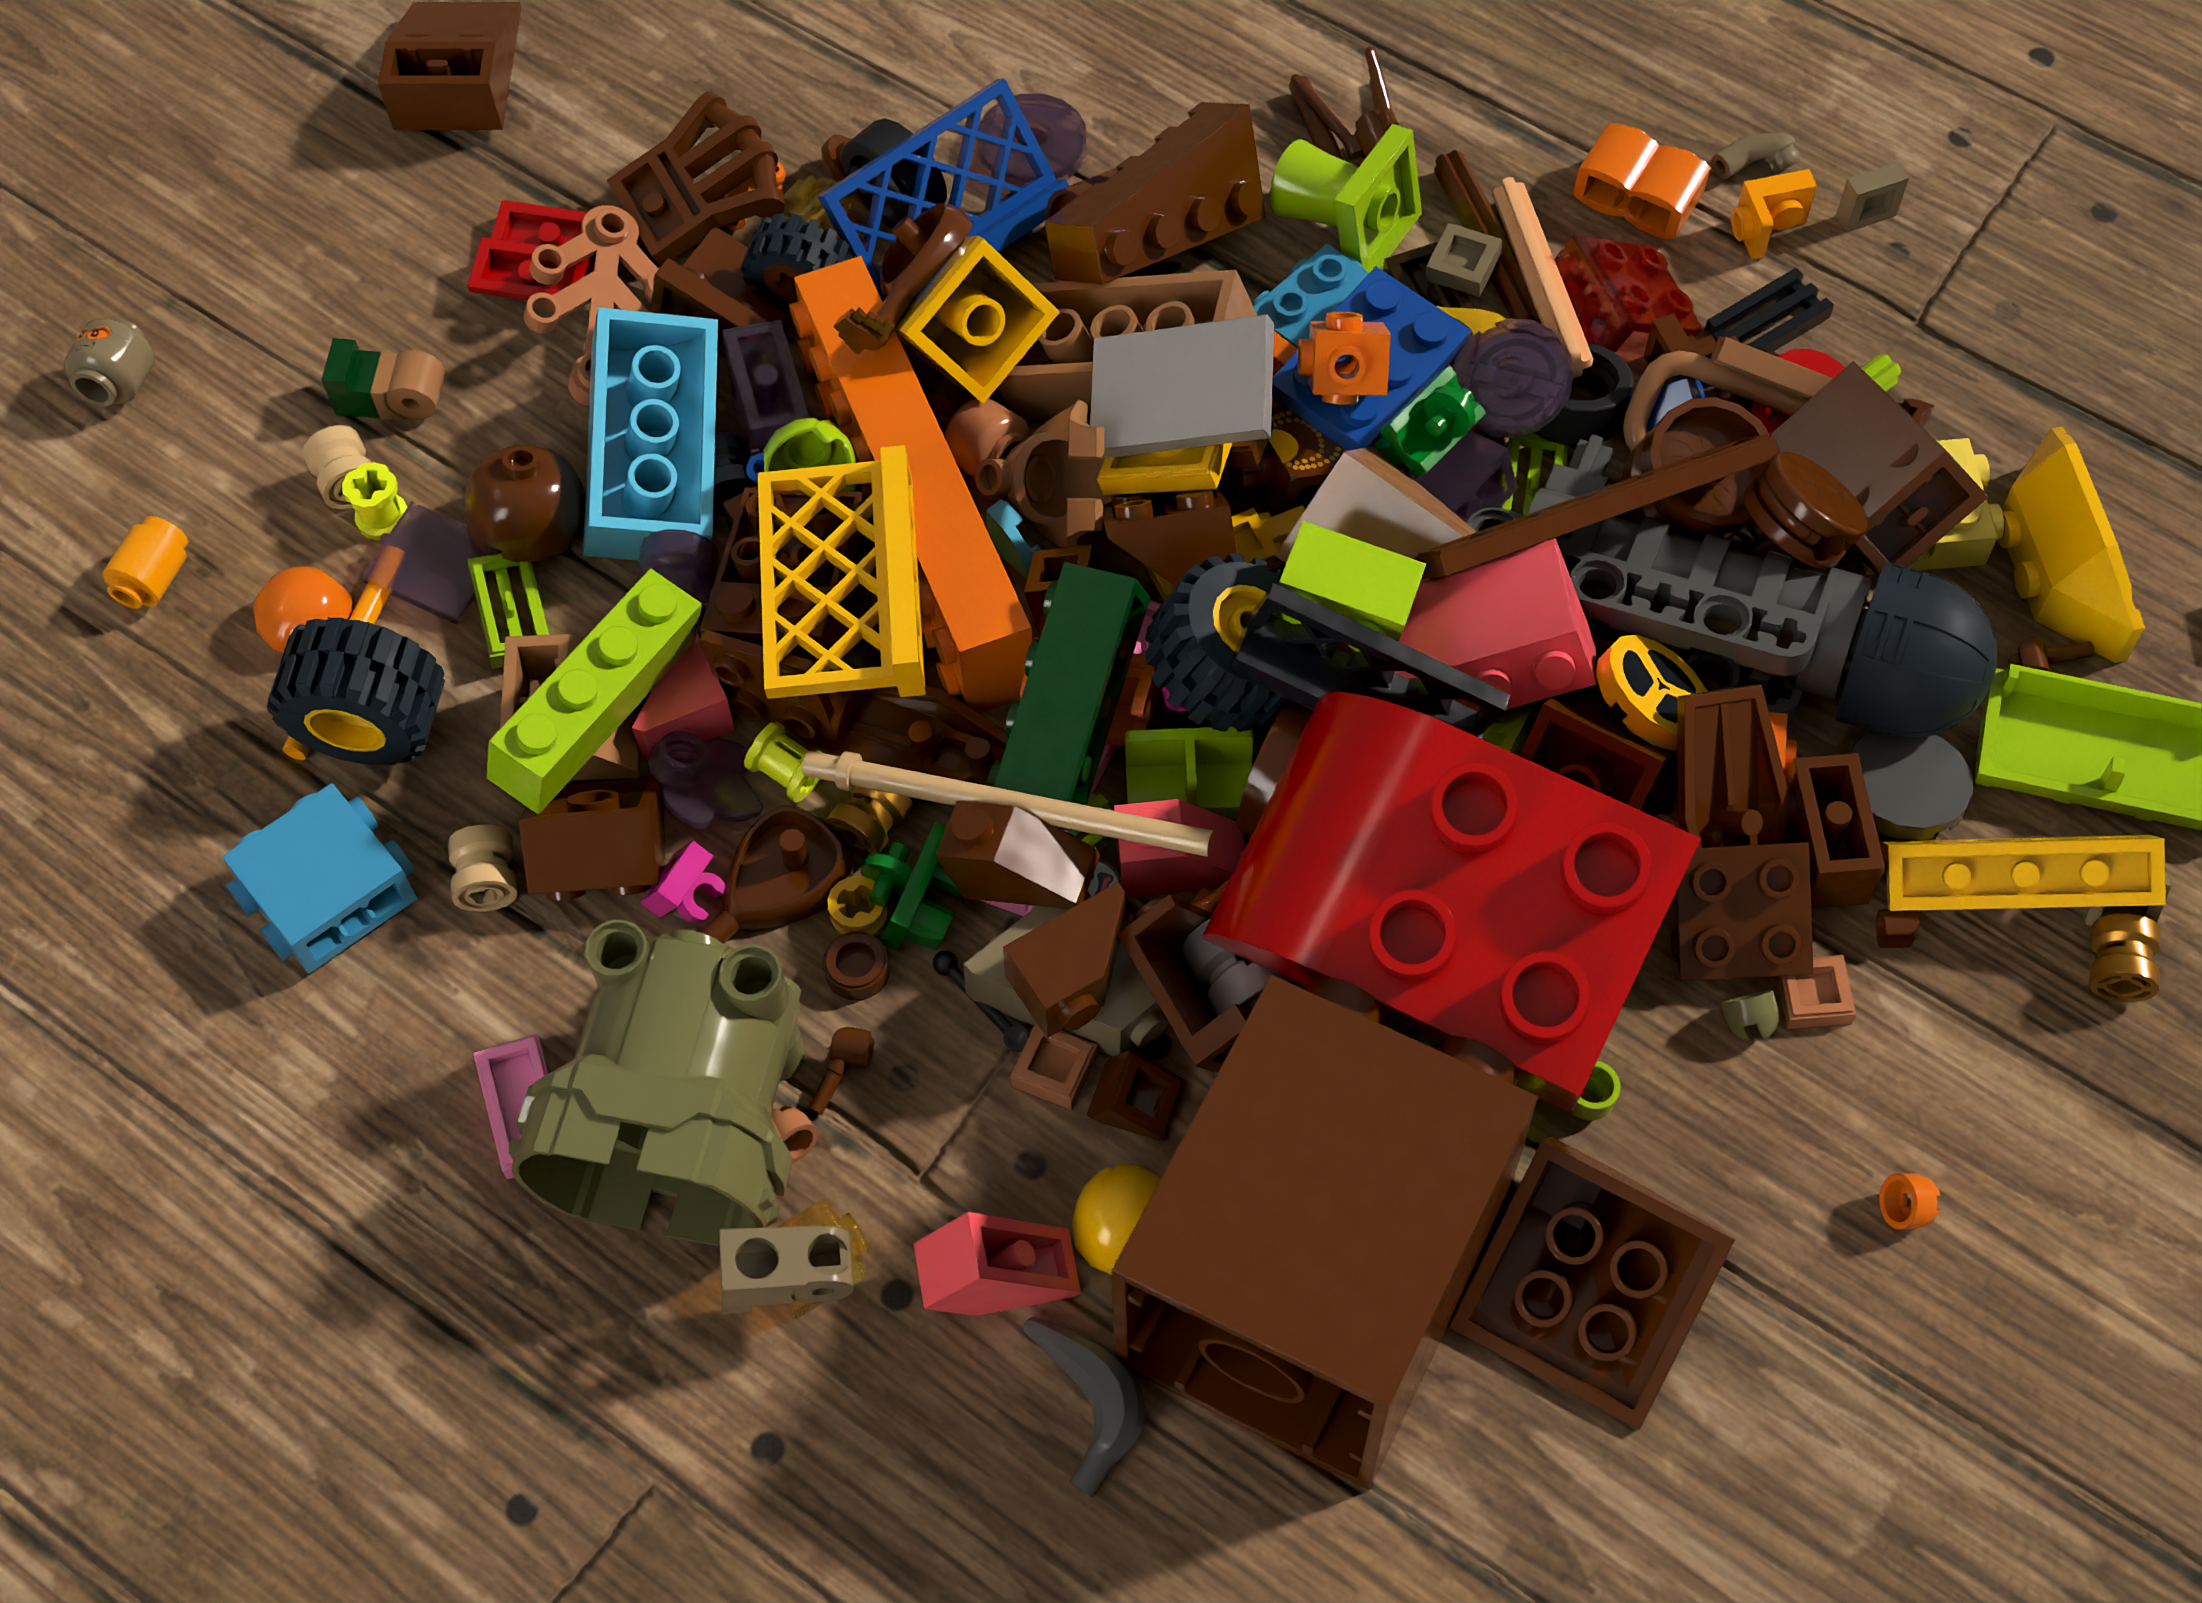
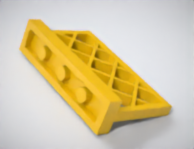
M905 445L880 447V461L758 473L764 690L767 699L897 686L900 698L926 695L913 482ZM871 483L872 494L855 511H852L834 498L846 485ZM801 490L811 499L790 518L774 506L773 492ZM825 507L844 522L822 541L805 529L804 526ZM872 515L874 526L867 521ZM774 523L781 527L776 533ZM856 530L875 543V547L857 565L836 551ZM795 537L811 548L813 552L794 571H791L776 560L775 554ZM826 560L847 574L827 595L805 581ZM875 568L877 579L870 575ZM776 576L783 580L778 586L776 584ZM858 584H861L878 597V601L860 619L838 605ZM797 590L816 605L794 626L777 613V608ZM828 614L849 628L829 650L808 636ZM878 622L879 633L872 629ZM778 630L785 635L779 642ZM863 638L880 651L881 666L853 669L841 659ZM797 645L818 659L805 674L780 676L779 662Z

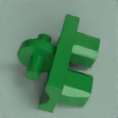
M1449 365L1440 370L1379 430L1383 436L1375 443V448L1399 468L1408 467L1413 475L1418 478L1427 473L1486 414V411L1479 403L1473 401L1474 397L1470 390L1460 387L1456 372Z
M934 823L913 868L905 864L910 849L898 842L892 844L888 855L869 854L861 866V874L875 881L868 896V900L871 903L884 907L891 893L900 895L880 939L883 945L896 951L903 938L912 943L937 950L953 918L954 912L922 898L928 884L958 898L962 895L935 856L946 830L945 826Z

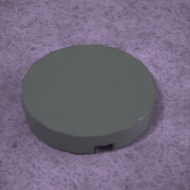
M1871 731L1854 743L1849 754L1858 753L1872 814L1878 832L1894 839L1922 841L1934 838L1937 832L1944 831L1947 828L1950 831L1960 823L1973 795V777L1962 754L1945 739L1937 735L1922 738H1898Z

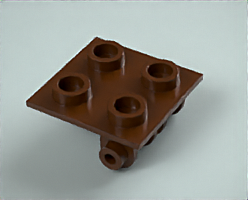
M1809 842L1697 848L1676 891L1678 930L1671 933V947L1673 956L1679 957V980L1694 981L1813 974Z

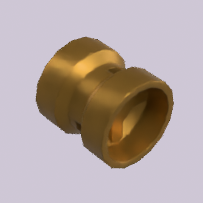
M857 786L851 792V797L846 803H838L825 820V823L842 836L851 852L866 858L869 854H879L888 843L887 832L891 826L900 825L913 809V802L908 796Z
M2127 913L2107 915L2094 921L2091 926L2090 944L2092 950L2097 954V960L2090 966L2089 986L2091 992L2098 997L2115 1002H2139L2156 996L2160 990L2159 967L2153 962V956L2160 950L2161 931L2159 925L2154 920L2141 915Z

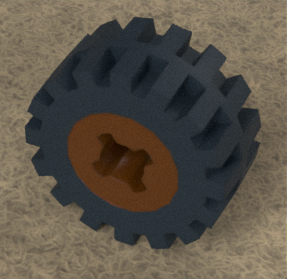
M782 213L774 214L772 219L765 217L757 225L743 259L741 272L745 273L743 279L746 284L754 285L752 291L758 297L765 295L768 297L767 303L774 307L778 304L785 306V311L791 313L789 304L798 302L794 277L854 258L852 252H847L849 245L845 240H836L837 233L831 228L823 230L819 227L820 222L814 219H810L808 223L802 221L801 215L791 214L790 218L786 219Z

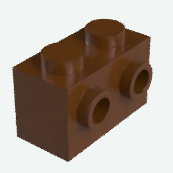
M1858 753L1793 758L1786 776L1791 798L1786 830L1789 843L1809 842L1811 909L1869 904L1885 870V864Z

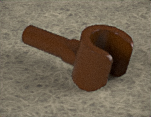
M2031 637L2020 644L2018 653L2011 655L2009 663L2050 672L2049 664L2091 657L2094 654V647L2090 641L2057 647H2045L2042 639Z
M1878 910L1875 925L1878 946L1880 948L1911 947L1914 942V932H1916L1920 924L1919 911Z
M843 1027L834 1033L830 1047V1063L823 1080L808 1106L810 1111L821 1116L823 1115L837 1086L844 1077L847 1065L866 1069L869 1067L875 1046V1040L871 1037L870 1031Z

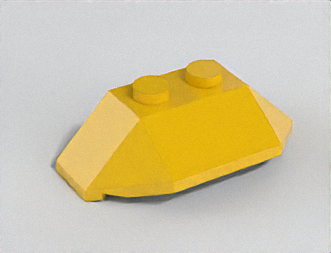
M2063 426L2051 428L2010 489L2002 507L2004 533L2002 538L1997 541L2002 548H2007L2015 568L2014 582L2016 590L2022 599H2027L2036 622L2076 643L2090 641L2093 644L2095 653L2114 663L2124 662L2128 660L2145 629L2140 611L2135 608L2132 601V586L2118 543L2078 446L2073 438L2066 434Z

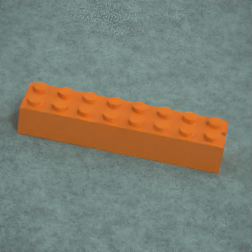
M862 256L794 277L798 302L789 304L797 333L800 338H804L796 341V346L806 374L815 372L820 382L815 384V390L824 416L826 418L835 417L839 426L838 429L847 436L853 446L857 463L880 461V447L906 446L913 482L922 641L927 650L933 647L937 649L941 662L936 663V667L944 691L953 697L958 696L962 703L978 713L1021 699L1020 688L1025 673L1026 655L1033 642L1032 627L896 331H893L883 347L873 351L864 349L860 354H856L838 336L839 332L833 327L838 318L851 308L855 311L861 308L866 314L872 312L875 315L883 303ZM871 483L856 484L858 491L863 492L865 501L872 494Z

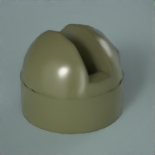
M1773 990L1757 992L1721 1003L1724 1018L1730 1031L1741 1040L1753 1041L1751 1025L1757 1024L1764 1039L1769 1038L1776 1030L1779 1015Z

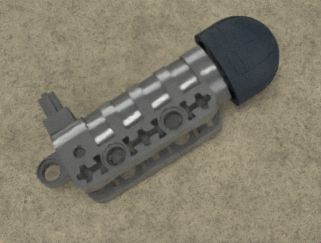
M1591 435L1589 441L1580 439L1568 467L1554 464L1545 488L1539 489L1527 514L1606 487L1608 478L1604 477V473L1613 454V448L1602 445L1603 438L1597 435ZM1489 507L1473 513L1468 519L1467 524L1476 532L1524 516V514L1503 508ZM1611 517L1555 537L1593 638L1615 642L1621 636H1643L1656 640L1675 652L1696 674L1708 671L1721 675L1727 684L1722 689L1738 687L1739 682L1747 684L1746 686L1762 685L1765 697L1767 692L1779 695L1775 705L1767 704L1768 711L1788 714L1787 726L1792 724L1797 716L1805 692L1835 700L1844 674L1848 672L1835 721L1898 738L1928 737L1949 730L1969 717L1985 698L1994 679L1997 665V644L1995 633L1987 614L1976 599L1966 590L1936 575L1884 562L1869 608L1865 609L1873 578L1833 567L1828 575L1795 567V558L1790 555L1769 550L1766 558L1733 550V540L1708 533L1704 540L1701 541L1672 533V523L1651 517H1646L1642 524Z

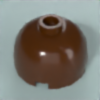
M513 445L496 450L479 462L466 484L465 517L467 531L477 547L485 551V544H487L491 548L499 549L503 559L513 562L541 561L557 556L570 548V538L577 534L579 529L581 535L584 532L585 492L581 479L570 463L551 449L536 445Z

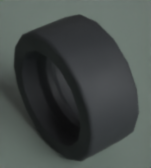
M886 118L872 122L844 146L841 157L846 177L914 133L900 123ZM923 146L911 154L921 156ZM904 160L895 163L892 166L887 190L912 197L918 165ZM931 169L924 201L934 204L945 203L947 200V188L941 171ZM877 176L866 182V184L875 186ZM857 189L854 190L860 201L870 211L873 194ZM885 198L881 222L893 229L897 223L908 215L910 205Z
M1587 342L1593 356V364L1591 367L1584 369L1582 376L1578 378H1572L1568 373L1567 385L1589 389L1602 398L1591 401L1563 398L1557 410L1547 420L1529 430L1545 440L1568 446H1577L1580 439L1589 441L1591 435L1600 436L1603 438L1602 442H1605L1620 432L1630 403L1634 382L1631 369L1619 355L1603 346Z

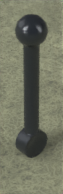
M951 951L938 952L933 958L935 972L939 975L949 976L972 1000L965 991L964 973L958 968L956 955ZM973 1001L1004 1034L1003 1039L1007 1048L1013 1052H1022L1030 1036L1027 1029L1021 1025H1013L994 1007Z

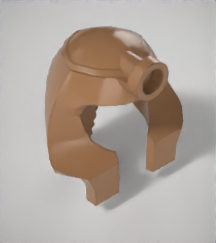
M1079 399L1075 404L1044 423L1030 437L1017 444L1005 459H985L978 465L975 473L976 486L982 494L1005 497L1017 513L1026 520H1029L1039 532L1061 548L1089 545L1094 531H1102L1103 506H1109L1111 504V497L1114 496L1103 495L1097 482V477L1105 459L1102 458L1104 454L1105 427L1090 426L1091 412L1088 405Z

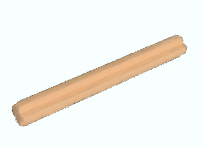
M1506 177L1502 179L1501 186L1494 188L1493 199L1547 340L1552 342L1563 355L1570 376L1578 378L1582 376L1584 369L1592 366L1593 356L1526 187L1522 182L1515 183L1513 177Z

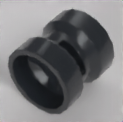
M733 432L715 433L714 515H725L723 502L743 493L745 487L753 488L758 485L746 473V466L750 457L745 440Z

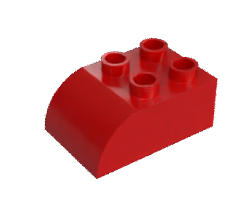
M1344 692L1326 693L1319 698L1202 935V939L1309 989L1314 979L1320 977L1335 978L1348 982L1370 994L1384 1007L1388 1014L1387 1027L1436 1050L1441 1041L1447 1037H1464L1483 1043L1505 1056L1516 1067L1520 1077L1516 1085L1517 1087L1538 1096V1099L1572 1114L1701 838L1426 714L1359 694Z

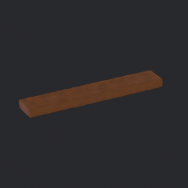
M1764 434L1741 438L1417 553L1418 556L1414 557V559L1426 563L1421 579L1452 575L1768 462L1776 454L1780 453L1775 435Z

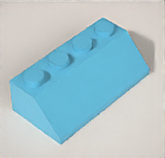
M598 307L591 348L583 556L645 561L711 542L713 534L718 319Z

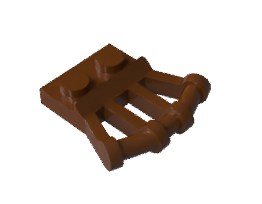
M710 91L698 97L666 139L607 179L624 210L636 221L639 236L651 256L660 266L663 265L667 258L674 260L703 240L713 228H720L723 225L753 216L771 218L774 214H780L785 209L784 194L777 188L775 167L778 164V156L768 142L761 141L762 131L756 120L748 115L741 116L729 109L725 99ZM707 128H719L718 131L693 147ZM733 151H742L696 183L694 181L697 176ZM753 176V190L719 200Z

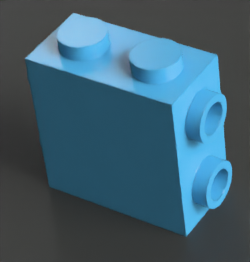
M1326 244L1312 257H1305L1299 260L1283 282L1271 292L1264 291L1252 305L1257 316L1267 314L1274 323V331L1298 349L1299 339L1309 338L1310 321H1325L1326 314L1334 312L1369 273L1365 271L1356 259L1344 256L1332 246Z
M333 783L317 793L301 798L289 812L262 830L247 834L238 842L234 849L222 856L235 879L225 885L233 898L248 917L258 910L268 921V924L261 928L260 931L279 958L284 961L294 955L308 974L417 900L407 879V876L413 873L415 869L405 853L393 839L382 845L373 833L380 826L367 806L358 796L348 802Z

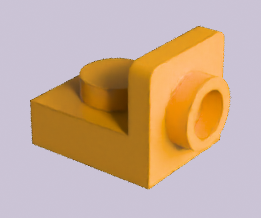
M1810 169L1744 181L1738 206L1734 207L1731 212V225L1735 238L1738 241H1744L1752 260L1764 258L1772 230L1782 231L1796 225L1806 224L1817 188Z

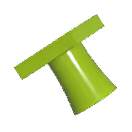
M1392 124L1360 166L1330 155L1303 139L1292 142L1280 157L1273 174L1270 187V205L1273 213L1278 217L1309 220L1338 227L1341 254L1356 259L1368 273L1375 266L1381 269L1384 265V259L1392 255L1422 215L1413 130Z

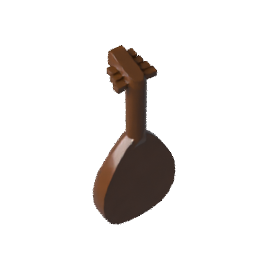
M939 203L926 210L913 221L909 216L904 217L892 229L891 232L896 238L887 250L879 271L880 286L885 296L884 302L875 315L872 312L866 314L861 308H858L856 311L851 308L839 317L833 326L839 332L838 336L856 354H860L864 349L877 350L887 343L913 301V298L937 274L969 234L973 226L969 217L952 204Z
M782 805L769 810L747 830L735 851L725 881L726 889L723 895V911L699 932L714 937L725 944L739 930L752 932L770 929L808 918L825 910L828 907L827 899L831 889L839 881L854 875L855 864L849 847L836 830L809 810L793 805Z

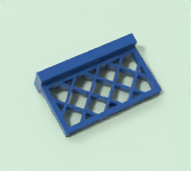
M1005 78L993 81L817 196L840 239L845 240L849 245L847 252H852L854 258L862 256L882 302H884L885 296L881 290L879 273L872 262L876 239L892 243L896 238L893 234L879 231L885 198L910 205L907 216L912 221L921 215L922 209L928 210L937 205L924 201L931 169L954 175L948 204H952L959 209L966 180L990 186L984 211L976 216L965 213L973 223L967 237L979 235L997 252H1000L1046 221L1048 199L1055 191L1069 186L1067 180L1056 179ZM995 98L1005 116L1000 138L977 131L982 107ZM967 117L965 127L957 125L958 122ZM946 130L963 135L956 167L933 160L938 135ZM1014 135L1018 143L1013 142ZM975 139L998 146L992 178L969 171ZM923 146L921 156L911 154ZM1010 151L1024 154L1035 174V177L1021 186L1004 182ZM900 160L918 165L912 197L887 190L892 166ZM877 176L875 186L866 184V182ZM856 189L873 194L866 227L851 223L839 202L840 199ZM1002 190L1010 192L1008 195L1000 199ZM857 233L864 235L863 244Z

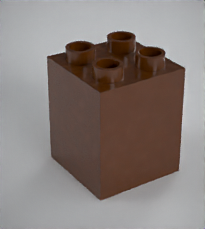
M1270 975L1111 1270L1115 1355L1121 1358L1134 1374L1370 1491L1507 1204L1538 1096L1517 1087L1516 1085L1520 1077L1516 1067L1505 1056L1483 1043L1464 1037H1447L1441 1041L1436 1050L1385 1027L1388 1022V1014L1384 1007L1370 994L1348 982L1335 978L1320 977L1314 979L1306 991L1276 976Z

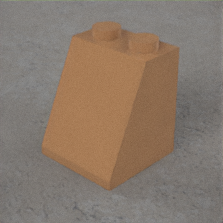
M1373 446L1343 452L1275 556L1284 563H1287L1302 521L1412 559L1417 557L1419 552L1476 533V531Z

